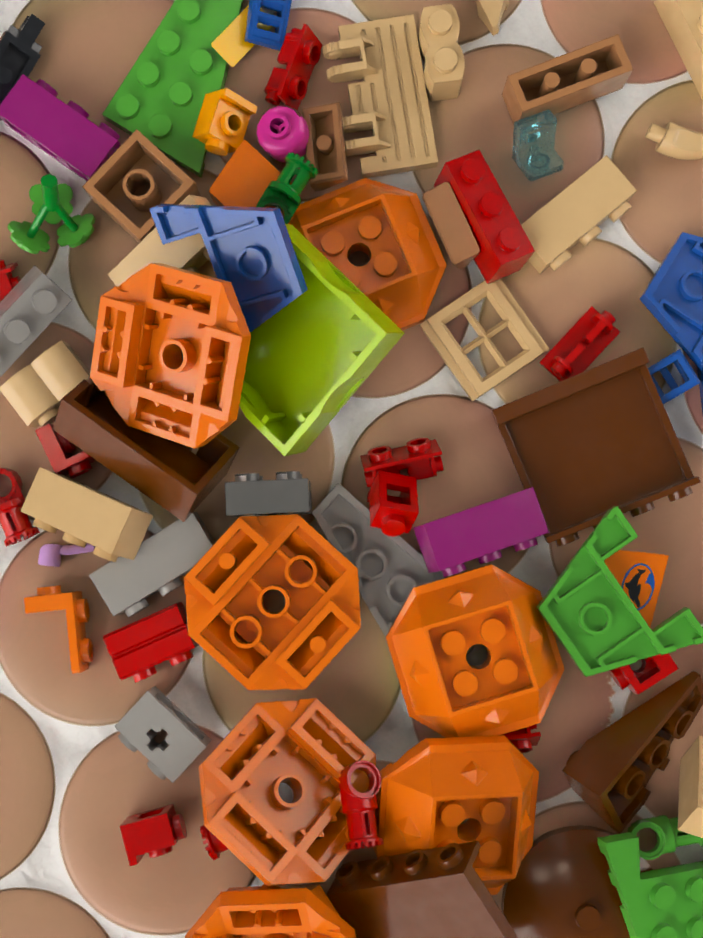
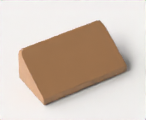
M340 102L302 109L303 118L306 120L309 128L306 157L310 164H313L318 169L316 178L310 179L309 185L316 192L347 181L348 172Z
M444 182L423 193L422 199L452 264L461 270L479 254L480 248L451 185L448 182Z

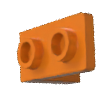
M61 585L36 588L37 596L24 597L25 614L66 609L72 674L81 673L89 669V662L93 661L94 652L92 640L86 638L85 622H89L90 609L88 600L86 598L82 599V591L62 593Z

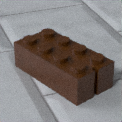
M90 375L87 381L84 379L61 399L53 430L182 522L187 520L226 476L240 448L219 434L205 446L199 447L195 455L191 452V447L127 426L113 408L105 391L99 390L90 378Z

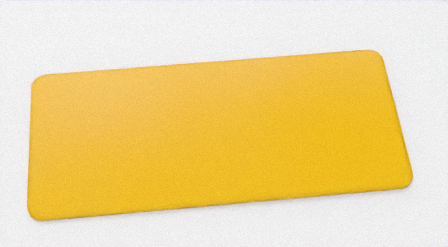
M248 6L211 43V46L231 67H234L255 45L245 42ZM262 23L257 24V28L267 31L272 27Z

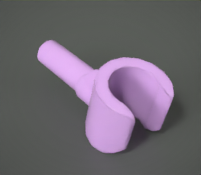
M89 543L86 544L85 548L77 545L45 544L39 550L38 564L60 567L61 555L93 552L95 546Z

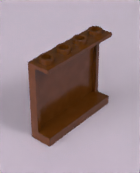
M644 347L492 410L524 490L531 487L534 488L549 533L543 535L547 543L555 541L557 547L579 539L578 531L591 526L594 529L606 512L613 506H618L622 513L630 511L632 517L638 516L654 509L653 501L668 496L671 502L692 494L690 486L701 482L699 476H693L646 364L650 361Z
M478 841L462 844L452 843L445 847L427 850L418 849L405 854L384 855L376 859L347 862L337 870L335 879L326 894L341 918L355 929L356 938H518L472 866L481 847Z

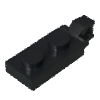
M32 13L25 18L19 29L10 25L0 38V104L23 74L26 77L30 75L41 56L39 52L42 46L36 43L35 40L45 23Z

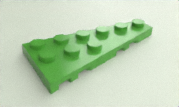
M175 0L103 112L104 119L129 135H132L137 129L169 159L202 178L207 150L204 143L192 136L205 94L224 89L229 64L211 46V43L241 13L244 0Z

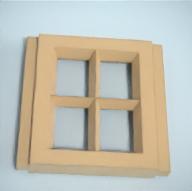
M501 279L487 284L484 280L420 324L421 329L472 402L549 350L543 338ZM485 297L488 298L502 318L501 322L486 332L469 309ZM461 313L465 315L479 336L463 348L460 347L445 325ZM506 327L509 328L524 350L507 362L490 339ZM482 343L485 344L500 366L484 378L480 376L466 355Z

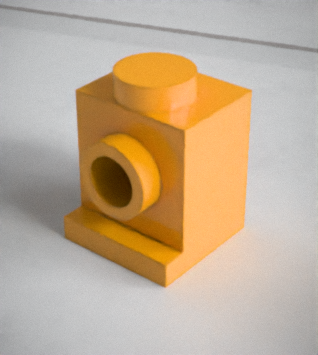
M228 88L205 94L192 137L204 143L205 149L213 154L226 156L228 153L235 152L243 142L250 117L256 113L258 106Z

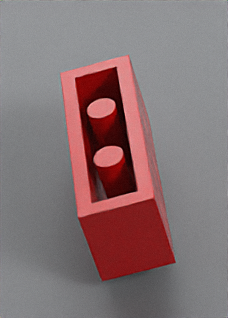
M480 150L445 162L434 187L444 182H448L451 185L480 248V252L474 258V261L486 283L490 284L520 271L535 250Z

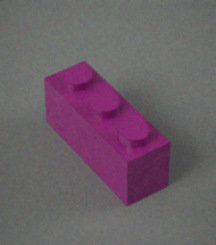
M23 74L0 104V118L9 128L87 182L121 146L118 141L120 139L119 134L103 122L99 126L87 119L89 114L75 102L70 100L68 104H65L57 98V91L45 81L38 79L35 83Z
M533 487L413 528L428 573L442 571L443 577L467 570L464 562L478 558L479 564L503 557L500 550L512 545L515 552L538 545L536 537L549 533Z

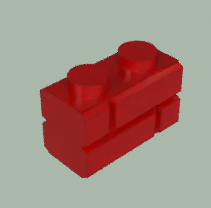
M182 602L175 603L103 635V641L109 655L112 657V662L119 678L122 681L132 676L135 683L156 674L155 665L169 660L171 666H175L194 657L191 649L199 646L188 635L187 613Z

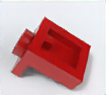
M49 423L35 430L56 474L64 476L69 474L70 478H75L92 469L91 463L97 461L84 451L73 456L71 452L76 450L75 445L53 430L54 425Z

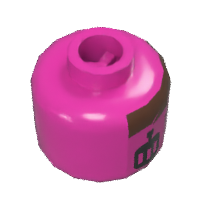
M277 105L269 108L262 114L257 124L256 134L259 144L272 159L286 163L284 158L289 152L299 154L300 158L306 154L309 128L306 120L298 110L288 105Z

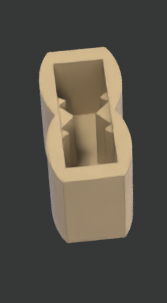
M452 4L427 6L423 8L421 14L418 43L421 58L425 63L423 73L427 97L430 101L458 98L465 71L464 54L457 43L460 22L457 11Z
M61 340L40 354L30 365L9 378L0 387V391L27 426L36 428L40 425L43 427L55 422L61 399L84 379L87 381L90 371L72 347Z

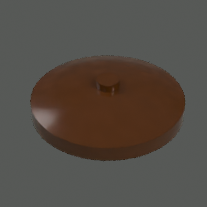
M577 825L549 831L533 841L532 848L521 861L516 878L504 884L502 893V913L518 938H630L620 909L622 902L617 888L612 885L607 870L610 868L607 859L600 852L598 846V837L615 835L614 833L598 827ZM640 857V872L653 870L649 863Z

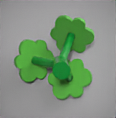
M47 174L41 178V184L32 186L29 191L30 199L34 202L32 212L37 215L33 223L11 221L8 224V230L12 233L10 235L11 240L22 250L38 254L40 251L48 252L50 249L48 244L50 240L49 235L39 229L44 219L49 224H58L61 220L64 221V224L57 230L59 237L57 243L61 247L68 245L71 248L85 243L94 232L92 225L96 219L91 213L85 214L82 217L81 215H75L71 218L69 216L73 211V206L70 203L73 197L71 187L67 184L58 185L57 178L54 175Z

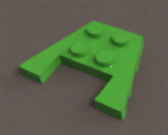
M613 506L606 512L536 607L585 677L633 664L638 660L658 654L671 653L676 651V649L689 645L703 643V627L687 607H683L651 630L604 563L605 559L638 537L618 506Z
M631 832L597 838L600 852L605 855L610 868L607 870L612 885L617 888L622 902L620 909L630 938H703V861L640 872L638 836Z

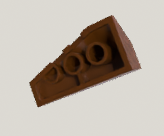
M692 671L588 739L580 750L573 752L568 758L566 766L562 771L572 789L617 833L621 834L645 804L651 794V791L645 788L656 768L662 771L665 770L670 761L667 758L670 744L674 738L680 739L685 736L702 707L703 681L701 675Z

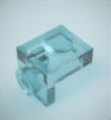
M550 109L514 122L512 159L529 181H535L563 170L564 161L554 150L557 118Z

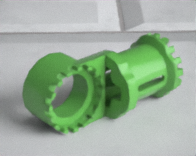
M666 815L641 819L633 822L627 829L628 832L637 835L639 830L643 828H651L657 836L655 847L649 851L639 849L640 857L645 860H653L662 854L675 852L676 847L699 843L703 847V838L678 830V817L668 818Z

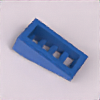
M249 0L245 42L280 51L286 35L292 0ZM260 7L276 11L277 16L261 12ZM262 23L275 27V33L259 29L257 24Z
M681 349L648 368L663 404L701 383ZM674 363L685 381L680 386L677 385L667 369V366ZM660 371L672 391L664 394L653 374Z

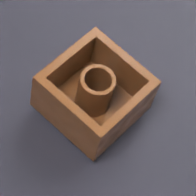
M137 129L82 186L93 202L138 243L156 227L149 208L160 204H180L189 194L201 197L196 183Z

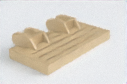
M414 14L338 26L340 41L323 46V54L327 60L360 57L359 62L333 66L327 69L326 72L327 79L331 83L363 79V82L348 84L352 115L342 117L344 133L372 130L371 137L345 141L347 157L369 153L376 154V156L360 158L362 179L437 167L438 156Z

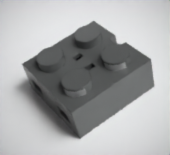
M300 471L276 472V480H263V476H259V473L235 474V482H225L227 516L312 514L311 482L308 478H302Z

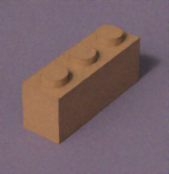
M619 34L508 75L502 97L515 129L621 90L631 75L633 68Z

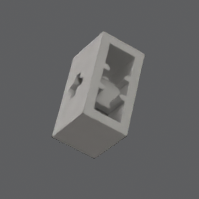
M156 686L149 689L114 726L120 732L118 735L120 741L133 752L139 750L149 760L147 765L150 770L160 779L165 780L168 778L172 783L211 742V739ZM164 729L168 735L159 744L154 738L157 732Z

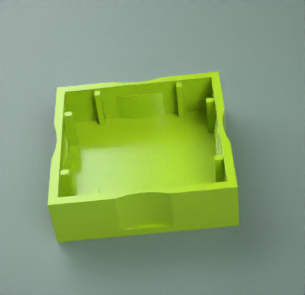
M290 224L285 225L308 290L250 332L251 340L239 404L245 417L284 457L305 452L405 334Z

